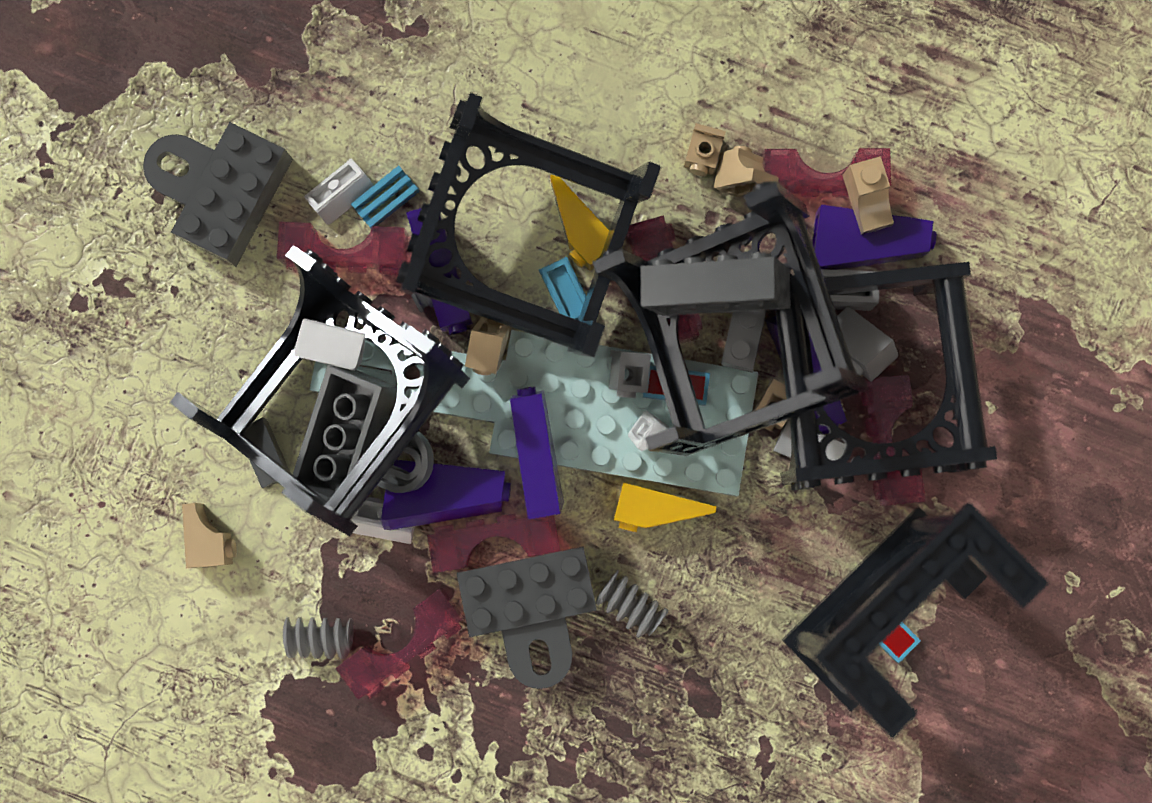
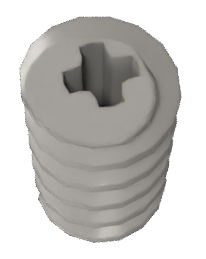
M617 571L599 593L596 604L600 605L607 601L606 613L608 614L617 609L616 621L618 622L627 617V630L637 625V638L646 633L650 636L663 621L669 610L664 608L656 612L659 602L654 600L646 604L649 594L644 592L636 596L638 585L634 584L626 588L628 577L624 576L616 580Z
M286 617L283 626V644L287 657L295 658L297 653H299L301 658H308L311 652L315 659H319L324 652L327 659H332L337 652L340 659H346L352 648L354 634L353 619L349 618L347 626L343 627L341 619L336 618L334 626L330 627L328 618H323L321 626L317 627L315 617H311L308 627L303 624L302 617L297 618L295 626H291L289 617Z

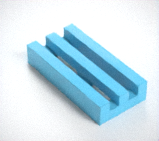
M398 165L352 202L351 205L371 230H373L420 191ZM399 177L401 178L397 183H395L392 187H390L387 191H385L382 195L375 199L366 208L362 209V207L365 204H367L370 200H372L375 196L382 192L396 179H398ZM407 185L408 189L374 217L370 218L368 216Z

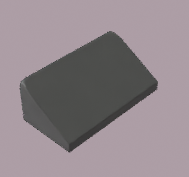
M262 417L254 421L243 435L289 471L268 420ZM250 460L262 489L277 483L276 480Z

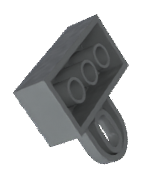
M229 122L215 150L184 135L173 134L161 137L147 150L144 157L143 170L148 183L156 191L184 205L171 233L182 241L237 267L293 158L285 148ZM173 155L189 164V171L182 177L175 176L161 168V161L165 156Z
M767 252L750 254V259H738L736 255L717 256V261L705 262V258L689 257L685 258L684 263L672 264V260H654L651 266H641V307L662 316L790 309V268L781 263L779 259L771 257V253Z
M328 365L293 475L328 502L388 423L396 403L398 387L358 370ZM418 431L403 451L414 457L416 463L414 470L410 473L392 465L377 486L391 492L403 493L414 491L426 483L433 469L434 456L429 441L422 433Z
M584 547L456 573L469 637L502 631L509 668L519 682L536 689L548 688L559 683L568 673L572 663V647L565 617L597 611ZM537 639L546 642L549 650L551 669L545 674L537 673L532 665L529 646L531 642Z

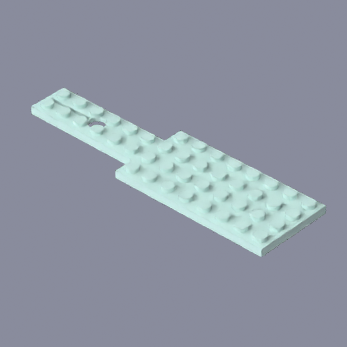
M511 330L506 360H502L496 374L480 375L473 372L472 368L465 367L467 354L451 351L452 355L464 364L461 370L470 379L463 389L454 384L434 410V413L494 423L490 454L519 459L510 398L513 395H517V389L535 386L536 391L544 390L558 466L739 496L748 434L688 456L649 451L648 449L641 451L628 437V433L646 410L664 422L669 428L674 427L665 400L642 398L643 393L636 392V398L617 396V390L609 389L612 361L610 350L643 352L599 345L595 357H588L567 351L568 347L541 337ZM365 340L362 363L356 370L398 387L395 368L388 355L377 345ZM403 353L400 354L399 357L400 361L402 362L411 358L405 356ZM650 354V366H655L652 354ZM685 360L689 371L710 373L707 403L705 406L699 405L706 429L752 412L758 372L753 371L752 373L720 365ZM315 361L310 391L319 393L328 364ZM415 365L420 371V377L423 376L424 366ZM625 368L624 380L627 379L629 376V371L627 368ZM409 388L406 392L407 398H410L412 390L416 392L418 389Z

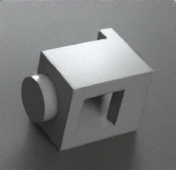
M610 350L612 361L609 389L617 390V396L628 398H636V392L647 393L651 355ZM625 368H627L629 371V376L627 379L624 380Z

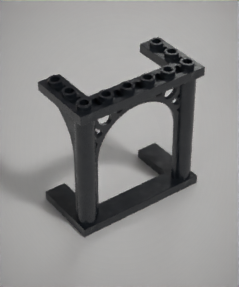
M470 92L466 101L459 100L450 125V129L455 130L452 141H445L439 159L444 161L441 173L434 171L428 190L434 193L430 204L423 202L417 221L423 224L419 235L412 233L406 252L412 253L409 263L403 261L396 279V283L401 284L399 291L409 295L417 293L566 346L568 347L567 351L577 355L595 357L605 329V325L597 323L596 320L610 279L600 276L596 272L594 273L578 320L496 291L480 282L468 270L460 257L455 240V219L458 207L467 190L478 179L491 171L508 166H526L539 169L620 200L600 256L602 258L603 253L610 249H622L638 203L651 198L662 166L649 161L635 170L627 172L517 130L484 111L481 107L483 97ZM469 147H476L483 153L485 164L481 169H475L468 163L466 151ZM489 147L496 149L494 153L503 154L500 161L492 160V153ZM510 155H513V156H515V157H517V158L511 159V156H510ZM459 161L464 170L469 174L465 182L458 181L456 177L461 176V169L458 166ZM450 186L455 194H448ZM449 200L455 203V207L452 210L446 208V202ZM441 212L444 215L448 216L444 219L439 220ZM439 229L446 230L447 238L445 242H436L430 245L432 240L439 237L440 233L437 232ZM435 250H449L452 254L451 261L443 267L432 266L429 263V257ZM454 267L459 268L461 271L460 279L455 278L453 274H451V278L444 276ZM469 280L473 286L466 284V282Z
M776 181L762 182L756 185L752 192L744 195L747 207L753 212L745 215L744 220L740 222L720 225L715 228L714 233L705 237H692L686 241V245L677 249L669 248L662 250L657 254L658 257L649 261L621 248L610 249L603 253L602 258L593 261L596 274L615 281L619 285L640 320L674 426L645 437L649 451L688 456L869 390L865 377L856 374L804 221L805 218L810 217L807 206ZM774 233L776 245L771 252V257L777 259L783 253L787 259V262L783 264L790 268V271L793 270L794 275L790 273V284L799 300L822 371L804 378L808 389L807 392L706 429L679 342L678 324L680 315L662 316L641 307V266H651L652 261L661 259L672 260V264L684 263V259L689 257L705 258V261L708 262L714 261L713 257L718 255H736L738 259H750V254L760 252L762 239L766 235ZM752 241L751 249L747 252H742L741 246H747Z
M293 245L286 254V257L295 264L299 273V300L288 327L219 416H216L179 392L176 393L170 403L192 421L226 440L284 487L281 493L303 511L351 536L357 528V525L351 521L356 512L453 385L456 384L463 389L470 378L461 370L464 364L452 355L453 353L442 345L435 335L426 329L420 333L403 321L400 325H397L393 322L395 316L385 308L379 306L376 310L371 306L373 301L362 292L357 291L355 295L349 291L351 286L338 277V274L332 268L323 263L324 260L310 249H307L304 253ZM342 311H347L349 322L345 328L366 333L365 340L380 347L390 358L397 376L398 391L395 407L388 423L327 502L243 434L303 359L294 356L302 320L305 318L336 326L338 314ZM358 320L365 326L362 330H356ZM386 336V341L380 343L381 338ZM402 353L407 357H411L404 362L399 359ZM415 365L424 366L423 376L415 380L406 379L405 375L408 369ZM409 388L418 389L416 392L412 390L410 398H407L406 392Z
M969 262L824 278L830 295L910 286L913 288L914 296L935 294L946 374L945 393L938 412L926 427L905 440L893 443H872L849 435L830 419L823 407L790 418L791 461L789 470L780 473L782 485H791V491L819 487L821 486V480L834 478V485L854 483V476L867 475V481L888 479L887 472L900 471V477L921 475L920 469L933 467V474L954 473L987 468L986 461L997 459L996 446H987L964 284V279L971 275ZM791 284L790 309L767 310V312H776L787 399L807 392L808 389L804 378L814 374L808 327L799 300ZM948 411H953L952 420L956 419L957 426L945 420V414ZM819 425H824L829 428L830 434L824 436L819 442L818 435H822ZM936 427L945 428L951 433L954 441L951 447H943L935 441L933 431ZM834 439H842L846 446L843 455L837 460L828 459L826 456L828 444ZM925 440L936 453H932L927 448H920L921 452L918 451L916 448L917 442ZM888 447L894 448L895 453L893 456H889L886 453ZM854 448H862L864 450L863 458H861V455L853 457L851 462H847ZM903 450H904L909 456H902ZM879 452V456L881 459H874L876 454Z
M966 503L955 515L928 516L920 507H916L781 640L849 711L852 712L859 705L893 739L919 712L869 662L867 657L944 581L961 599H966L988 576L1021 609H1024L1049 582L971 503Z

